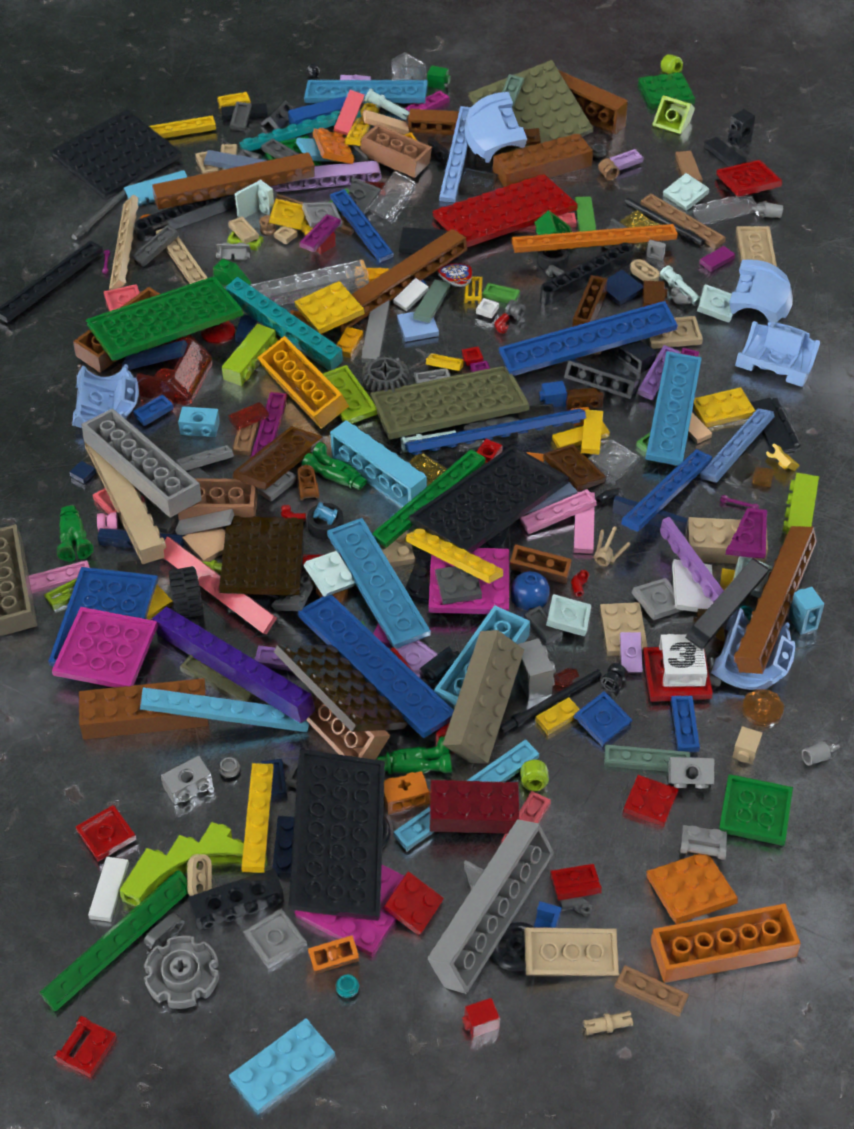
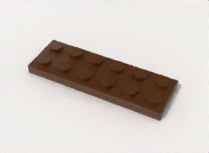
M291 426L233 471V478L266 490L303 460L306 454L311 453L318 442L323 443V437Z

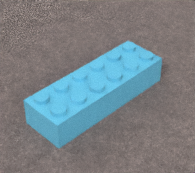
M346 420L330 432L332 458L340 459L354 467L358 472L362 473V477L367 479L368 484L400 507H404L427 487V476L423 472L418 471L409 462H405L396 453L391 452L383 444L372 439L370 435L359 430L356 425H352Z
M494 605L436 686L434 692L454 710L480 631L499 630L516 644H520L529 637V620Z

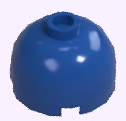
M534 571L519 574L512 583V602L517 607L528 611L529 608L544 607L548 603L550 596V586L547 579L542 574Z

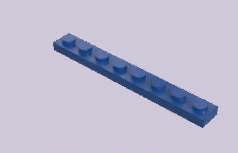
M696 449L622 518L621 524L639 532L711 462L712 456Z

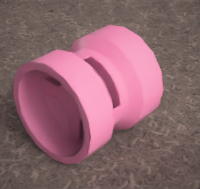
M117 512L110 513L109 515L104 513L97 514L98 532L100 528L119 530Z

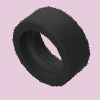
M569 249L539 251L537 263L545 270L550 265L563 269L568 264ZM548 254H557V255H560L561 257H560V258H548V257H546L545 255H548Z
M323 503L324 506L332 510H338L335 517L336 522L323 526L314 522L318 519V517H313L317 507L315 505L309 510L307 515L309 532L317 538L329 539L327 530L344 525L342 510L332 503Z

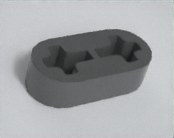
M176 913L170 914L146 935L144 944L151 950L157 945L162 947L167 943V939L174 937L182 929L184 920Z

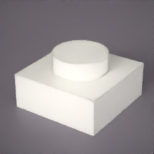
M483 298L476 308V314L492 319L499 309V303Z

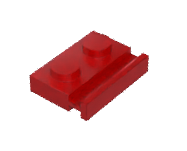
M594 864L550 871V878L558 901L602 893V886L599 883Z

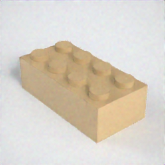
M689 517L686 540L702 562L737 564L740 556L725 555L741 520ZM766 531V556H765V559L755 558L756 560H758V561H760V562H763V563H766V558H767V553H768L767 531Z

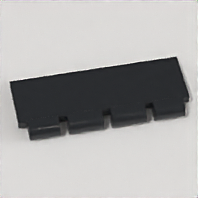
M771 398L750 402L755 411L758 408L774 411L775 417L762 430L773 453H775L773 444L780 446L784 453L795 451L796 448L801 446L778 398H773L772 400Z

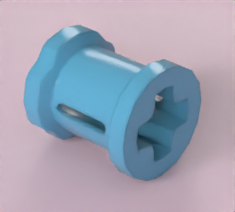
M319 502L313 517H318L326 521L328 525H331L338 510H332Z

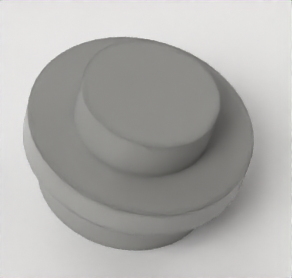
M226 757L219 764V773L226 778L234 777L240 771V764L236 759Z

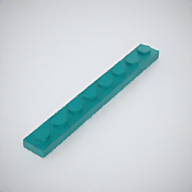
M360 110L358 111L356 118L362 117ZM334 111L327 116L320 115L314 120H304L302 124H291L284 129H275L268 134L262 133L255 138H245L242 142H239L241 149L252 151L262 148L261 145L272 138L280 142L311 133L314 128L319 129L333 126L336 124L341 111Z

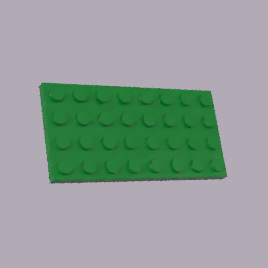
M212 276L86 319V324L112 361L148 348H154L157 345L171 342L174 339L185 337L191 333L202 331L211 326L243 316V309L216 277Z

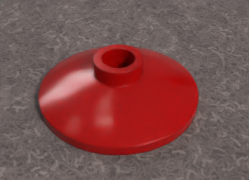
M226 321L200 331L205 341L220 344L229 341L234 336L235 327L230 321Z

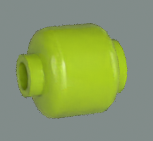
M672 54L666 55L661 61V70L666 74L680 73L683 68L682 59Z
M533 759L521 766V782L525 789L540 791L548 785V769L544 762Z

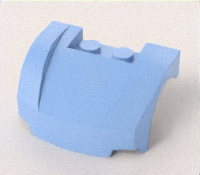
M509 92L495 93L482 98L469 109L464 126L466 141L473 153H478L485 159L486 163L490 162L494 153L500 148L508 145L524 148L527 141L523 127L519 128L513 113V102Z
M742 260L739 269V282L736 291L732 292L729 302L731 313H736L744 308H753L761 311L767 317L768 322H778L781 318H786L792 307L793 300L791 285L787 275L778 267L768 262Z
M754 321L742 353H738L735 366L752 371L755 366L762 370H772L776 374L787 375L786 382L803 387L814 364L820 340L814 341L809 338L810 334L789 325L777 322H768L767 325H760Z
M125 364L117 374L109 377L96 376L88 371L85 366L81 367L77 375L76 388H78L72 426L82 428V423L112 408L124 419H127L136 405L139 394L138 381L128 370V365Z
M739 608L728 620L726 630H728L727 638L721 655L715 659L711 673L735 687L749 690L767 689L782 679L788 673L793 663L795 641H792L788 630L790 624L788 622L783 624L764 673L739 672L738 666L734 662V654L740 647V640L744 637L746 626L750 621L744 615L743 610Z

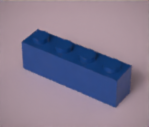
M346 96L288 110L289 124L298 125L302 124L304 120H314L320 115L327 116L334 111H341Z

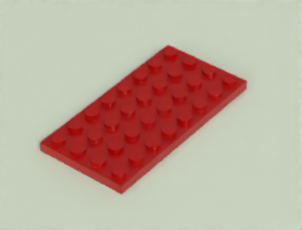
M540 174L536 177L525 179L446 207H441L433 211V217L446 230L450 231L453 229L465 236L467 247L534 225V222L548 210L556 216H560L577 210L578 204L545 174Z

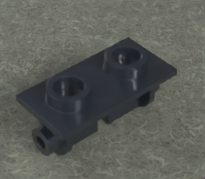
M430 136L427 145L432 147L431 156L445 166L450 151Z
M448 646L419 668L429 686L446 674L460 653L458 651L454 652Z

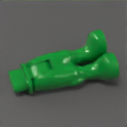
M318 442L313 450V454H306L302 461V466L309 465L313 467L314 472L321 474L324 478L347 487L349 486L351 489L361 490L367 483V479L362 477V473L358 472L354 467L340 459H334L327 455V446L322 442Z
M74 505L62 507L59 515V539L61 544L57 547V556L63 561L73 562L75 560V551L72 542L75 540L78 558L81 560L86 559L93 553L94 547L92 542L86 539L87 532L84 530L80 513Z
M445 736L440 737L437 746L432 748H404L391 752L390 756L388 752L386 753L387 756L377 757V760L385 761V772L388 771L389 774H408L420 771L423 774L429 771L452 773L449 749L443 746Z

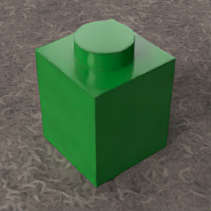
M431 66L427 73L428 87L444 90L451 80L449 69Z

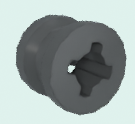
M510 300L506 306L505 313L519 321L525 313L526 306L522 303L517 304L515 300Z

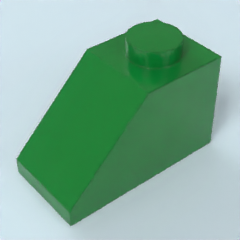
M222 258L213 267L214 276L225 288L236 277L252 286L251 281L236 263Z

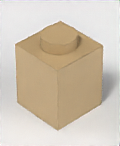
M742 726L732 758L753 764L760 746L762 733Z

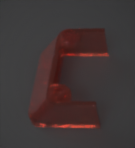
M191 334L164 343L166 345L185 340L188 345L183 357H180L174 370L161 369L156 373L155 377L137 374L140 396L155 399L163 394L171 403L180 405L192 403L213 364L211 354Z

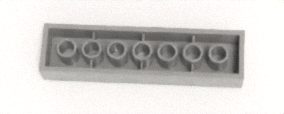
M113 408L81 424L84 441L170 518L202 500L200 483Z
M517 819L427 959L444 988L467 994L552 858L554 852L539 823Z

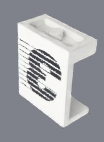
M687 634L661 635L659 650H662L663 686H705L707 668L704 649L701 650L685 638Z

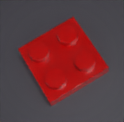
M637 775L625 803L623 813L664 827L679 789Z
M114 805L75 826L77 833L98 862L136 840V835Z
M408 871L383 906V909L419 936L444 898Z

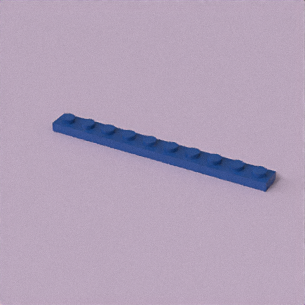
M579 408L404 442L405 449L414 455L420 454L422 450L427 449L429 451L440 450L442 446L456 447L458 443L462 442L472 444L478 439L484 441L485 439L492 440L493 436L498 435L500 437H508L514 432L523 434L527 433L529 429L534 428L535 430H543L549 425L559 427L565 422H581L580 419L586 418V413Z

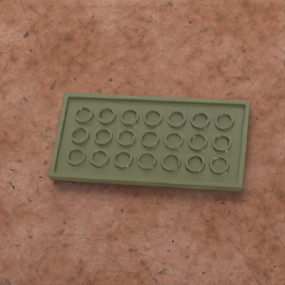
M506 366L406 385L401 388H395L394 393L391 389H388L387 392L382 390L370 393L371 400L377 408L378 416L389 439L529 410L527 399L514 376L509 374Z

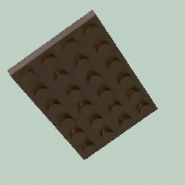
M234 516L231 525H227L225 531L219 593L300 595L304 519L295 517L268 518L254 516L249 518Z
M277 645L274 653L351 732L405 729L408 724L402 718L403 715L398 710L393 709L389 705L390 702L384 696H380L376 692L377 689L372 684L367 683L359 671L354 670L350 666V661L337 653L338 650L334 646Z

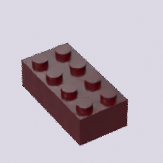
M431 780L430 831L508 834L517 819L519 820L518 782Z

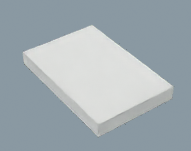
M674 559L672 571L676 609L697 612L698 609H708L713 604L712 600L704 595L702 587L693 580L691 572L683 566L681 560ZM705 564L707 569L712 574V565Z

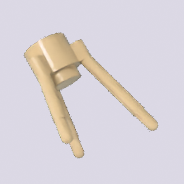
M616 526L613 527L605 546L602 548L604 530L600 531L596 553L593 558L601 566L613 565L615 560L630 546V542H627L613 556V550L609 546L617 529Z

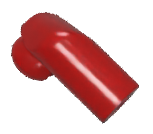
M503 313L494 323L497 332L501 334L506 333L508 330V325L506 326L505 323L509 320V315Z

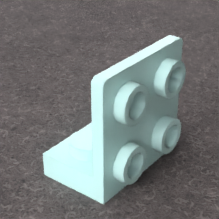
M259 180L236 192L237 217L243 216L246 218L259 210L266 215H271L274 205L273 189L262 180Z

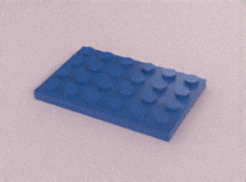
M81 567L48 661L49 665L54 666L80 607L146 619L158 583V576Z

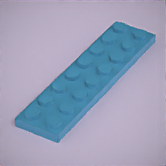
M308 80L304 101L305 103L315 104L343 96L347 98L349 90L364 94L362 103H371L364 101L371 88L373 92L384 95L385 99L392 103L420 104L426 102L428 80Z
M666 352L645 457L646 460L677 466L683 462L702 357Z
M363 518L327 530L328 538L348 567L355 584L392 647L397 649L430 636L431 631Z

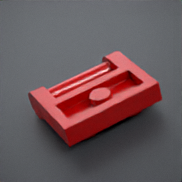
M80 1016L76 1022V1028L62 1049L56 1052L54 1059L92 1078L117 1039L116 1033L91 1022L86 1017ZM84 1031L90 1032L74 1058L70 1057L69 1054Z

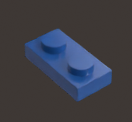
M162 394L134 410L133 414L145 426L170 412L174 407L173 403Z

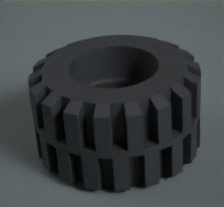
M195 567L170 570L168 575L175 612L185 618L202 615L203 605Z

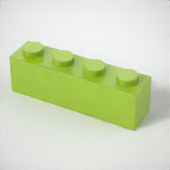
M257 324L223 364V380L242 386L250 378L253 371L259 367L260 362L257 357L277 342L276 330Z
M796 472L795 480L791 479L789 491L793 492L788 495L787 504H790V507H786L785 518H788V521L784 520L782 532L788 534L791 526H812L819 476Z

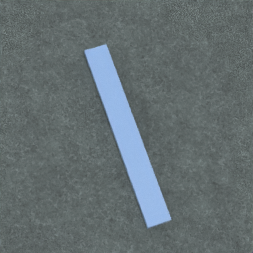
M460 106L439 201L456 202L468 149L464 126L471 107Z

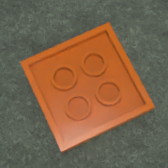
M696 854L646 871L647 879L675 924L738 904L737 895L710 855Z

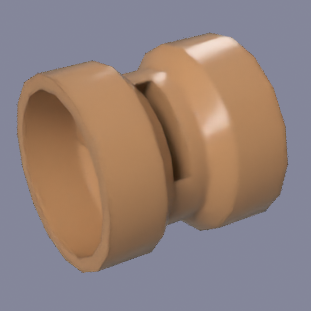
M606 158L599 163L598 169L607 180L611 181L617 178L619 168L614 165L610 158Z

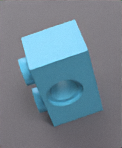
M182 407L178 421L180 435L216 437L220 423L218 409Z
M813 587L800 589L793 596L788 618L800 635L816 630L819 627L824 602Z

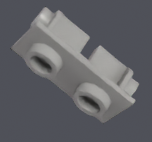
M216 244L218 251L216 252L217 259L232 260V255H235V260L247 261V259H250L251 249L249 244Z

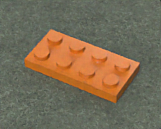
M314 128L313 137L322 158L353 164L354 156L349 145L345 144V136L336 131L329 132L324 128Z

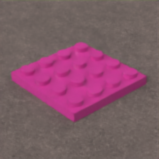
M478 548L471 554L503 569V577L491 583L478 578L482 599L442 604L435 569L454 566L431 554L429 613L489 614L494 605L509 611V549Z
M80 607L52 669L53 675L110 687L133 686L158 627L157 621Z
M382 865L381 906L378 921L296 911L295 917L336 939L353 935L357 950L373 957L397 921L395 917L383 909V906L404 875Z

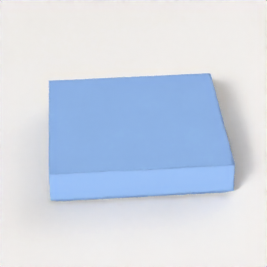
M415 312L397 315L405 342L439 336V330L434 317L428 323L414 320Z

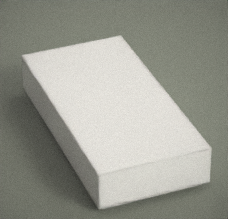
M415 278L393 300L394 304L407 312L429 290V287Z

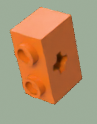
M422 771L411 772L397 778H388L384 781V804L388 815L430 804V792Z
M353 935L308 948L315 975L359 961Z

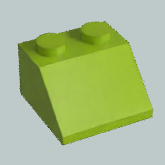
M662 96L652 126L682 134L689 125L695 108L690 103Z

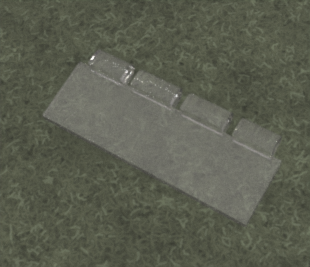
M394 171L368 211L384 219L392 220L416 183L410 178Z
M748 194L743 197L736 195L735 197L723 198L721 201L715 200L693 206L694 216L697 221L704 225L759 211L751 210L752 206L758 207L752 196L749 197Z

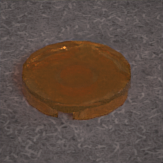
M758 689L755 692H749L745 696L742 703V712L744 717L752 724L762 727L773 726L783 717V701L781 702L780 697L770 690Z

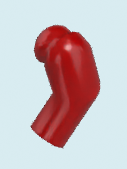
M283 505L281 507L282 511L280 513L283 518L295 517L304 519V522H306V513H294L291 511L290 505Z
M581 570L571 579V585L576 597L584 595L582 586L589 578L587 570Z

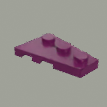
M747 508L736 533L732 537L730 545L726 549L725 555L765 559L767 510Z

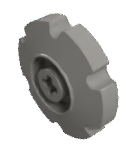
M192 936L167 939L168 944L166 946L160 947L157 945L146 959L144 968L146 974H149L144 977L146 987L152 998L158 1003L167 1000L170 1008H189L197 1004V998L204 997L206 999L214 991L219 980L218 970H215L219 966L218 959L214 950L205 941L197 944Z

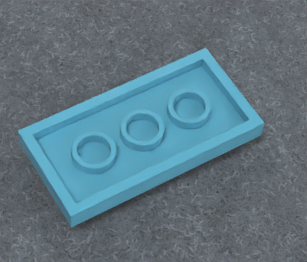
M304 1019L232 1072L229 1078L259 1115L333 1059L335 1052L307 1019Z

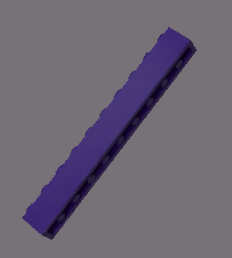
M167 606L152 618L153 621H157L156 633L158 636L302 724L315 711L311 693Z

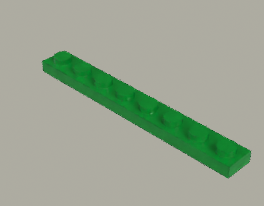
M472 449L372 533L377 543L385 548L391 545L414 525L409 519L411 514L484 465L485 457Z
M179 870L173 873L39 992L53 1011H57L188 893V880Z

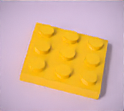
M340 281L294 301L295 307L315 331L320 334L365 314L364 308Z

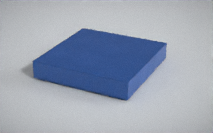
M605 691L574 715V718L601 746H604L633 722Z

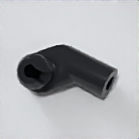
M620 488L608 489L596 497V502L602 505L616 495L623 498L625 495Z

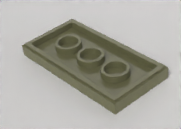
M191 655L180 665V671L195 679L204 678L206 685L234 700L250 702L255 696Z

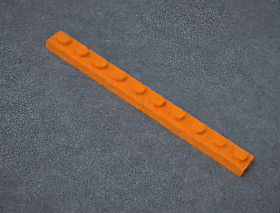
M673 224L512 237V246L515 253L619 245L626 242L641 243L649 242L650 240H677L678 234Z

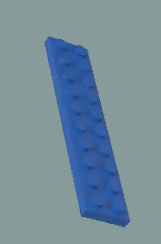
M662 301L499 347V353L509 374L515 376L678 329V324L666 302Z
M332 594L326 597L323 596L303 607L302 611H298V617L327 645L337 648V653L349 660L350 666L354 670L359 671L364 676L363 679L367 683L372 684L377 689L376 692L380 696H384L390 702L389 705L393 709L398 710L403 715L402 718L423 738L451 721L454 710Z

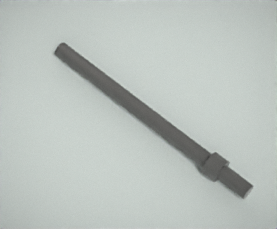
M123 189L87 222H83L78 227V230L72 234V238L77 240L82 234H86L91 226L127 196L125 190Z

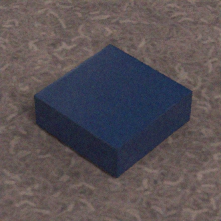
M81 461L69 472L70 477L85 484L96 474V468Z

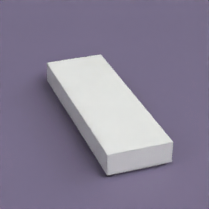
M106 857L88 914L89 919L112 921L120 895L119 890L123 885L129 865L127 859Z

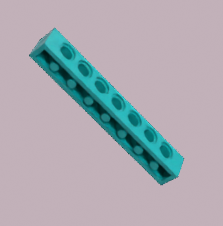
M236 277L226 287L227 292L245 313L264 326L276 330V334L281 338L285 336L297 349L327 370L331 371L343 362L342 348L239 277Z

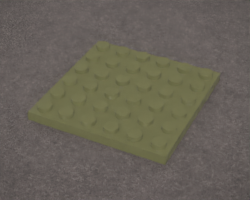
M552 60L515 74V76L524 78L523 85L513 107V113L519 128L523 127V130L539 128L541 143L572 134L585 136L593 132V127ZM507 78L469 92L468 97L474 105L488 95L501 93ZM508 145L500 148L499 151L500 153H506L521 148H509Z

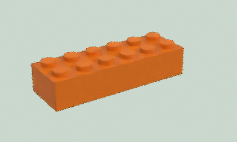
M786 903L655 928L652 931L651 946L663 983L797 957L801 945Z

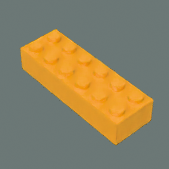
M285 336L257 357L265 371L321 429L349 407L342 393Z

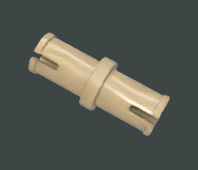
M630 1010L614 1015L607 1013L604 1014V1017L583 1020L586 1035L603 1031L610 1033L613 1032V1029L633 1026Z

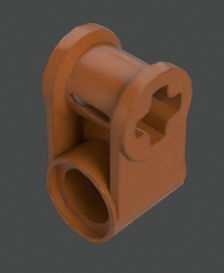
M309 465L299 467L297 473L300 500L304 501V499L314 497L319 499L318 483L316 482L313 467Z

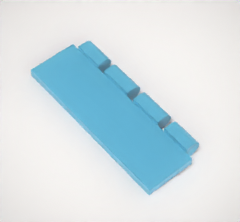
M183 170L124 187L128 199L133 194L138 197L139 207L147 204L146 199H148L149 203L155 202L152 184L186 178L187 175Z

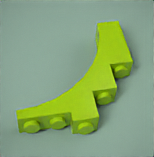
M211 822L199 842L192 837L179 835L167 855L159 850L146 848L119 890L122 902L136 907L177 870L183 874L187 873L188 861L195 854L207 855L212 865H242L244 842L240 839H233L231 829L226 825ZM266 855V860H265V868H266V866H267V864H268V862H267V855Z

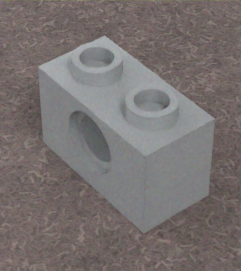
M199 756L161 775L163 787L174 805L185 802L190 797L200 792H205L209 787L213 786L211 773Z
M668 757V783H674L675 788H687V784H695V788H708V784H714V758ZM691 766L696 769V776L693 779H689L686 776V770Z

